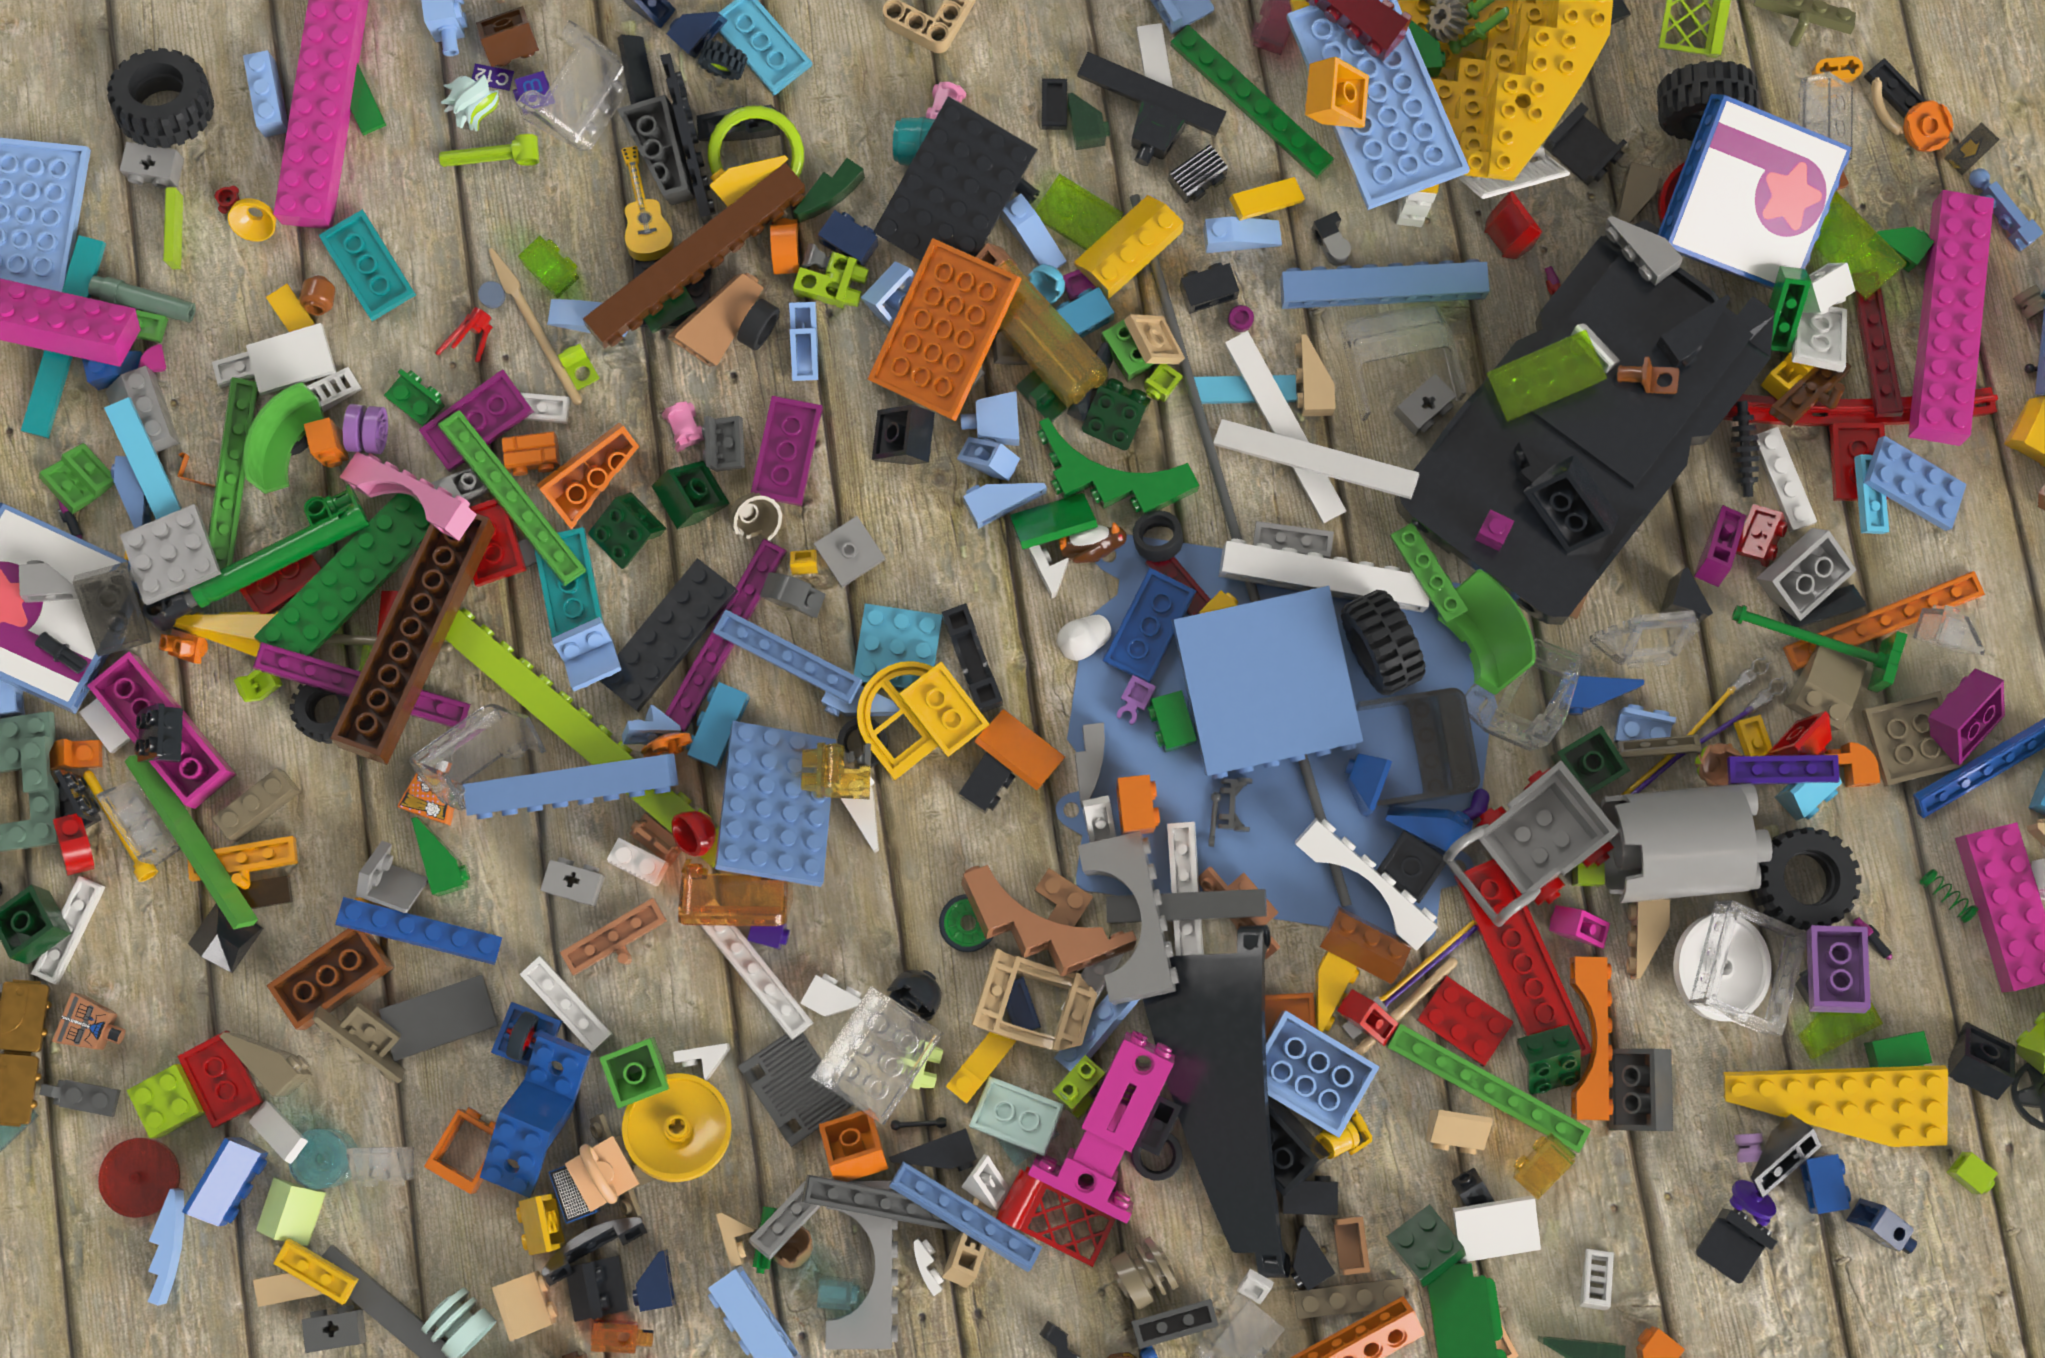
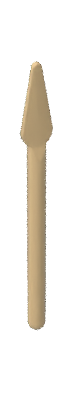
M490 248L489 253L504 291L513 297L572 403L580 405L582 398L522 295L520 281L496 251Z
M1454 957L1449 958L1402 1002L1390 1016L1398 1022L1457 966V959ZM1367 1036L1353 1051L1362 1056L1377 1041Z

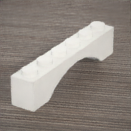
M1315 818L1296 839L1295 844L1315 862L1344 866L1369 880L1380 891L1389 905L1396 933L1417 951L1438 928L1434 922L1437 917L1426 907L1422 910L1414 904L1416 899L1407 890L1404 889L1401 893L1394 886L1396 881L1386 872L1381 875L1374 869L1376 863L1366 854L1360 857L1354 851L1356 846L1344 836L1340 839L1333 832L1336 828L1326 819H1323L1321 822Z

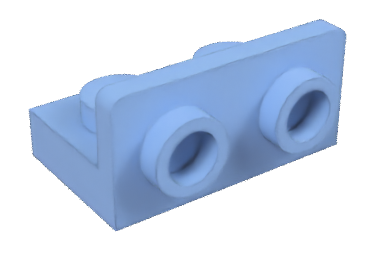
M1629 704L1627 707L1619 710L1614 741L1670 737L1672 725L1676 723V717L1669 716L1670 713L1667 711L1654 710L1653 712L1643 711L1644 707Z

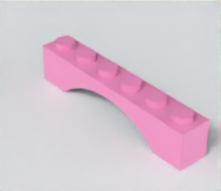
M356 452L340 475V478L347 484H350L354 490L371 498L389 493H403L418 497L425 510L427 521L440 532L458 541L477 515L469 508L470 503L461 496L456 495L453 498L450 492L440 486L436 490L434 489L435 486L427 480L421 478L418 481L413 474L406 470H403L401 473L390 462L386 461L385 464H382V461L371 453L365 456Z

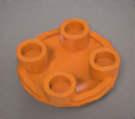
M680 732L661 735L642 748L641 753L644 757L658 756L666 752L668 754L674 753V755L684 751L683 746L692 743V735Z

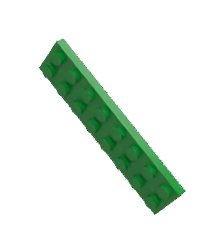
M397 493L368 522L370 525L361 529L254 636L255 640L260 644L263 642L311 657L420 547L430 525V522L426 519L422 504L409 494Z

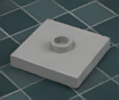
M858 516L814 543L815 548L842 588L886 560Z

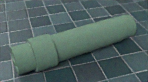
M95 275L89 283V295L98 297L104 302L121 304L188 323L195 316V303L130 285L120 279L109 276L103 278Z

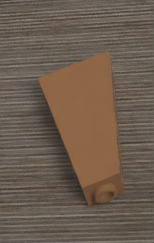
M749 273L733 276L672 331L668 339L709 367L717 366L738 332L745 316L763 290V287L758 284L759 280Z

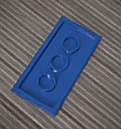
M1149 568L1102 661L1131 676L1134 675L1151 683L1174 637L1171 620L1185 616L1197 591Z

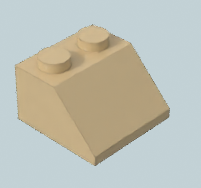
M1430 1110L1426 1142L1433 1143L1434 1149L1449 1151V1146L1460 1147V1153L1476 1155V1150L1485 1149L1493 1118L1445 1110Z

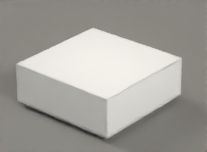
M1249 1269L1240 1282L1237 1292L1261 1304L1272 1289L1274 1282Z

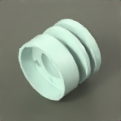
M465 1287L444 1299L432 1311L428 1320L421 1328L425 1334H429L436 1327L438 1328L431 1337L433 1343L444 1336L448 1338L441 1349L448 1358H462L488 1333L497 1321L485 1308L477 1311L475 1314L470 1312L477 1301L474 1297L465 1304H462L469 1294Z

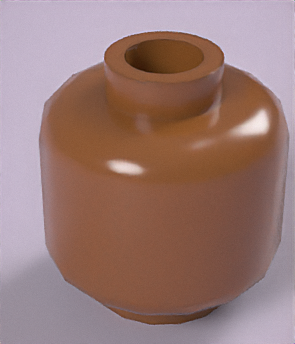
M320 275L304 280L299 297L301 306L307 313L316 316L329 312L334 304L335 286L326 277Z

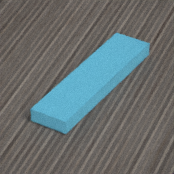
M1272 375L1287 402H1296V375ZM1242 376L1194 377L1202 404L1256 403Z

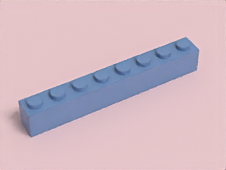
M1469 259L1464 261V263H1454L1452 260H1445L1439 262V264H1429L1422 261L1408 266H1403L1402 263H1392L1388 267L1367 264L1362 266V268H1352L1350 265H1343L1337 267V269H1327L1320 266L1306 271H1301L1300 268H1289L1286 272H1282L1280 277L1282 309L1485 299L1490 291L1487 262H1479L1478 259Z
M674 753L462 784L467 816L476 815L477 820L493 817L492 812L501 811L502 816L518 814V808L527 807V812L543 810V805L552 804L554 809L568 807V801L577 800L578 805L594 803V797L603 796L604 801L620 799L619 794L629 793V798L644 796L645 790L654 789L655 794L671 792L670 786L679 785Z

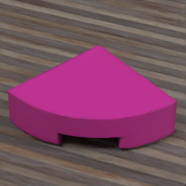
M154 345L147 349L140 359L138 368L146 365L153 372L165 371L166 364L162 345Z

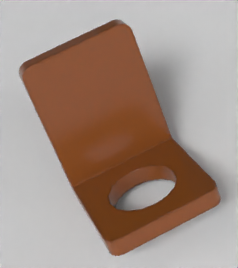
M1645 357L1642 367L1619 365L1617 380L1618 382H1640L1644 386L1646 393L1676 394L1680 371L1679 368L1652 367L1650 358ZM1662 374L1672 376V383L1667 387H1660L1657 384V379Z

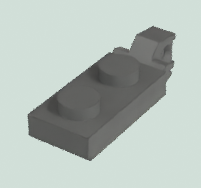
M58 1080L57 1086L42 1084L39 1095L53 1097V1104L59 1105V1107L114 1117L121 1090L72 1080Z

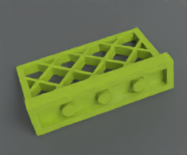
M1666 0L1658 49L1706 55V57L1711 58L1719 57L1722 52L1731 0H1713L1712 7L1708 3L1710 0H1701L1702 3L1692 11L1684 0H1675L1674 2ZM1680 2L1688 14L1676 22L1670 11L1674 4ZM1705 5L1710 13V18L1701 25L1693 13ZM1690 16L1697 29L1686 36L1678 24ZM1670 20L1673 25H1671L1668 28V22ZM1708 24V29L1706 32L1703 27H1705ZM1673 27L1676 28L1683 38L1676 45L1665 43L1666 33ZM1699 30L1706 39L1704 49L1694 47L1688 39ZM1685 41L1688 46H1682L1680 44H1682Z

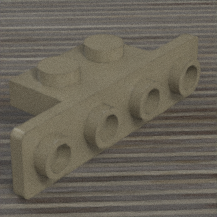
M359 1002L342 1021L338 1020L321 1006L315 1010L313 1021L321 1031L329 1032L336 1037L340 1045L345 1048H351L363 1062L378 1068L386 1079L394 1080L397 1083L402 1081L405 1069L385 1055L400 1039L401 1034Z
M603 1113L590 1119V1131L592 1136L597 1139L598 1144L612 1136ZM622 1135L616 1136L615 1139L640 1183L634 1188L656 1180V1178L647 1175L634 1164L627 1153ZM634 1188L619 1196L621 1212L627 1218L642 1215L633 1191Z

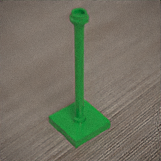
M1736 605L1733 611L1732 620L1736 621L1737 624L1745 621L1873 663L1874 668L1867 690L1876 693L1894 683L1908 635L1899 631L1893 633L1881 641L1879 651L1874 653L1746 611L1747 606Z

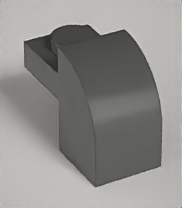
M769 572L760 597L778 606L790 607L811 618H817L826 594L811 587V584L797 578Z

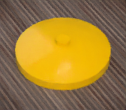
M674 1073L667 1074L670 1089L627 1105L622 1121V1137L629 1157L641 1171L658 1180L683 1182L702 1176L720 1161L730 1142L732 1123L730 1111L724 1097L711 1083L694 1075Z

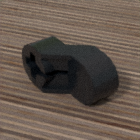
M1047 1321L1040 1335L1056 1346L1057 1358H1082L1068 1348V1334L1052 1322Z

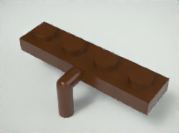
M1846 362V368L1843 372L1814 367L1771 406L1769 414L1791 427L1818 401L1829 409L1836 408L1845 389V386L1838 382L1849 373L1852 366ZM1833 388V390H1832V392H1831V394H1830V396H1829L1827 393Z

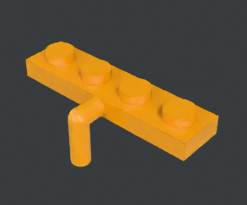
M294 836L213 849L228 874L232 875L231 881L243 890L250 887L249 872L298 864L296 838ZM187 859L189 880L192 882L200 881V877Z

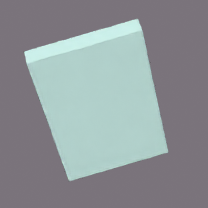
M989 1076L969 1127L1045 1157L1065 1106Z

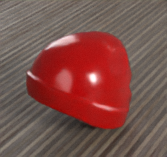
M688 811L677 814L672 819L673 838L681 851L696 857L704 856L711 849L716 838V828L710 816L699 811Z

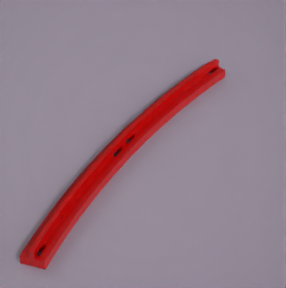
M1992 387L1975 389L1973 417L1992 415L1997 412L1995 401L1998 400L1997 394L1993 395ZM1742 394L1738 401H1748V412H1750V415H1754L1755 420H1749V423L1786 425L1769 414L1771 406L1778 401L1775 397ZM1912 396L1901 397L1904 411L1901 416L1875 418L1872 398L1840 399L1834 409H1829L1818 401L1793 425L1830 426L1832 423L1909 424ZM1737 402L1723 420L1732 421V416H1736V413H1738ZM1986 403V406L1975 407V404ZM1812 413H1826V416H1812Z

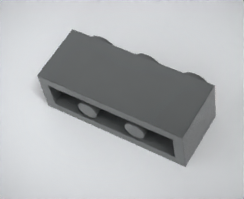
M1211 1299L1131 1322L1138 1350L1219 1326Z

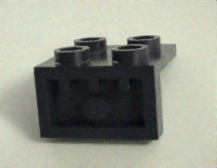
M60 768L55 770L54 772L59 780L56 785L59 789L61 817L77 813L82 818L85 829L101 821L102 819L98 814L100 807L94 798L89 797L86 791L88 785L81 775Z

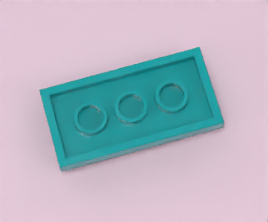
M363 209L318 235L371 321L376 320L416 296Z
M584 527L558 532V535L586 569L585 573L566 586H563L535 550L552 638L598 617L604 623Z

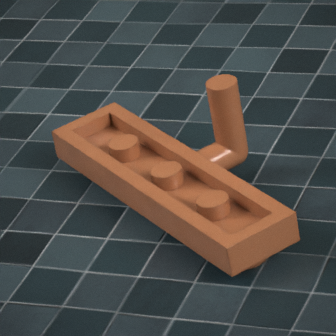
M651 898L562 950L560 954L573 976L614 952L618 954L617 959L619 963L629 965L632 962V957L626 945L664 924L667 920L656 900Z

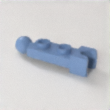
M1982 168L1973 170L1969 176L1970 184L1974 188L1982 189L1983 192L1979 196L1994 198L1993 214L1998 218L2000 226L2010 233L2011 236L2008 239L2018 251H2022L2043 235V231L2033 219L2028 221L1997 181L1993 184L1989 182L1990 174L1987 170Z

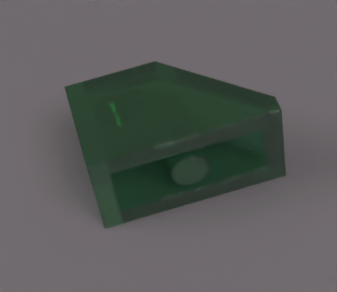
M1068 93L1067 104L1075 150L1105 146L1106 137L1110 136L1108 121H1103L1102 112L1076 94Z

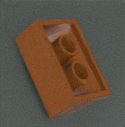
M1340 906L1336 908L1320 944V947L1390 984L1394 982L1403 969L1411 950V946L1405 940Z

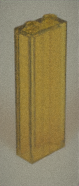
M1007 259L998 267L1022 279L998 330L1067 408L1073 403L1077 404L1093 387L1097 388L1105 382L1106 377H1108L1106 365L1010 259Z

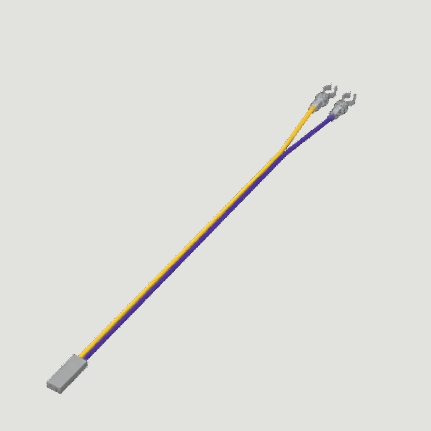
M1766 656L1764 658H1758L1756 660H1764ZM1756 660L1752 662L1751 669H1745L1738 675V678L1730 684L1723 696L1687 735H1694L1729 696L1754 682L1757 677L1756 674H1763L1752 671ZM1772 662L1766 664L1765 672L1768 670L1769 664ZM1782 676L1781 678H1775L1773 680L1780 681L1783 679L1784 676ZM1772 680L1769 683V689L1765 688L1758 692L1742 713L1701 738L1700 744L1702 745L1730 727L1734 722L1747 715L1749 716L1762 706L1768 705L1773 700L1774 694L1778 695L1786 690V684L1789 682L1783 684L1784 688L1781 693H1772L1770 691ZM1686 754L1667 755L1621 795L1640 793ZM1474 920L1470 921L1381 997L1376 996L1373 1001L1385 1012L1388 1011L1387 1007L1391 1002L1478 930ZM1349 1021L1341 1026L1352 1040L1363 1032Z

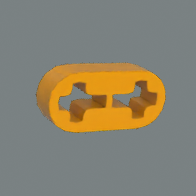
M1855 56L1825 58L1815 65L1812 70V77L1817 83L1822 85L1852 82L1862 73L1863 64ZM1849 65L1850 68L1855 69V71L1851 74L1850 70L1843 69H1845L1846 66ZM1823 67H1825L1826 71H1831L1828 76L1824 72H1820Z

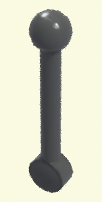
M1218 792L1211 794L1213 806L1208 842L1210 847H1214L1217 809L1218 802L1221 800V795Z

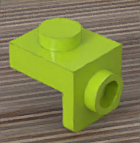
M1159 364L1150 378L1148 377L1145 380V392L1156 401L1160 399L1165 402L1182 380L1183 375L1167 364Z
M254 670L247 676H240L234 679L238 693L244 702L261 701L283 685L280 677Z

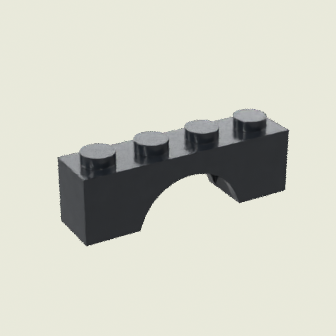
M965 603L943 611L942 618L975 706L981 713L1003 706L1001 694L987 663L967 604Z

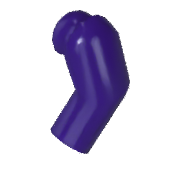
M1482 788L1475 790L1470 807L1461 812L1468 815L1471 821L1480 817L1487 811L1490 800L1489 793Z

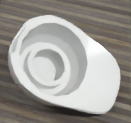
M1091 615L1070 621L1060 629L1057 636V644L1066 658L1075 661L1085 659L1111 637L1110 623L1101 615Z

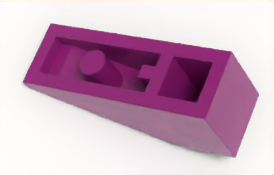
M1722 505L1700 556L1694 577L1716 587L1720 586L1732 568L1747 515Z

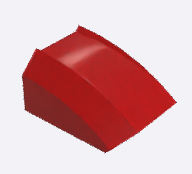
M1511 191L1487 217L1484 233H1488L1501 251L1502 257L1516 260L1534 247L1542 234V230L1514 192Z

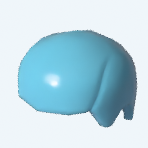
M1041 264L1029 273L1030 280L1026 288L1031 297L1039 304L1050 306L1064 293L1065 281L1063 275L1055 267Z

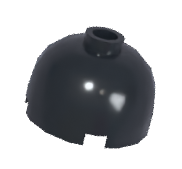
M907 970L899 974L887 989V992L891 991L889 995L890 1000L899 1009L908 1015H911L912 1011L919 1014L918 1020L930 1021L941 1004V989L936 982V977L927 970Z

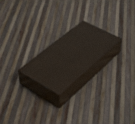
M290 876L251 881L250 887L246 890L237 886L251 909L293 902Z

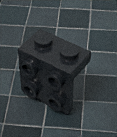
M1722 1208L1697 1247L1696 1255L1735 1283L1740 1284L1745 1280L1763 1250L1772 1251L1778 1241L1770 1237L1772 1232L1760 1224L1754 1226L1747 1221L1749 1216L1735 1208L1734 1210Z

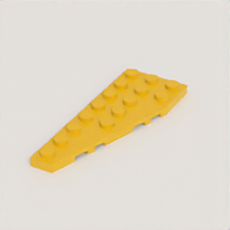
M1945 1065L1723 1072L1724 1099L1726 1102L1784 1118L1792 1114L1806 1124L1890 1147L1947 1145L1948 1069Z

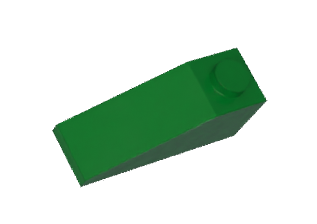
M418 817L411 818L432 895L439 897L468 888L467 880H470V874L466 864L462 865V862L422 819Z

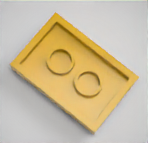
M942 662L938 663L899 693V696L947 757L990 725Z

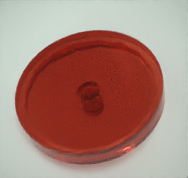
M133 1138L123 1141L109 1151L101 1164L98 1176L101 1196L113 1211L126 1217L139 1218L156 1214L162 1210L169 1190L179 1188L180 1166L171 1149L158 1140Z

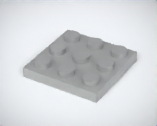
M195 504L120 534L142 600L146 605H150L221 574L199 509Z

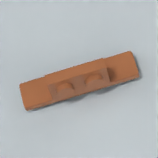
M1208 867L1199 875V884L1205 892L1258 889L1245 873H1242L1229 886L1212 867ZM1266 898L1267 917L1229 919L1238 930L1240 926L1266 925L1279 912ZM1272 936L1265 959L1269 958L1280 948V945Z

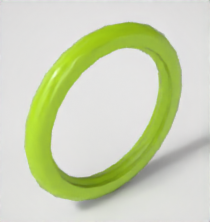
M745 106L735 109L725 115L713 130L708 144V164L712 175L720 168L723 169L720 150L727 132L741 121L763 119L777 125L785 133L791 146L792 160L790 168L798 178L800 177L804 164V146L801 136L795 125L785 115L775 109L765 106Z

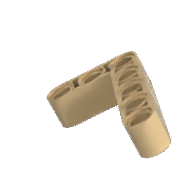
M888 0L883 6L884 24L888 29L934 53H943L950 47L976 0H944L934 18L900 0ZM892 12H898L900 14L898 17L895 18L889 16V14ZM948 14H954L955 16H957L953 20L945 18V16ZM918 23L921 24L922 27L919 29H913L911 28V25ZM936 35L944 36L940 41L933 39Z

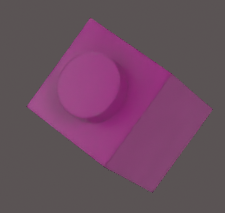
M1490 509L1475 540L1499 551L1514 520Z

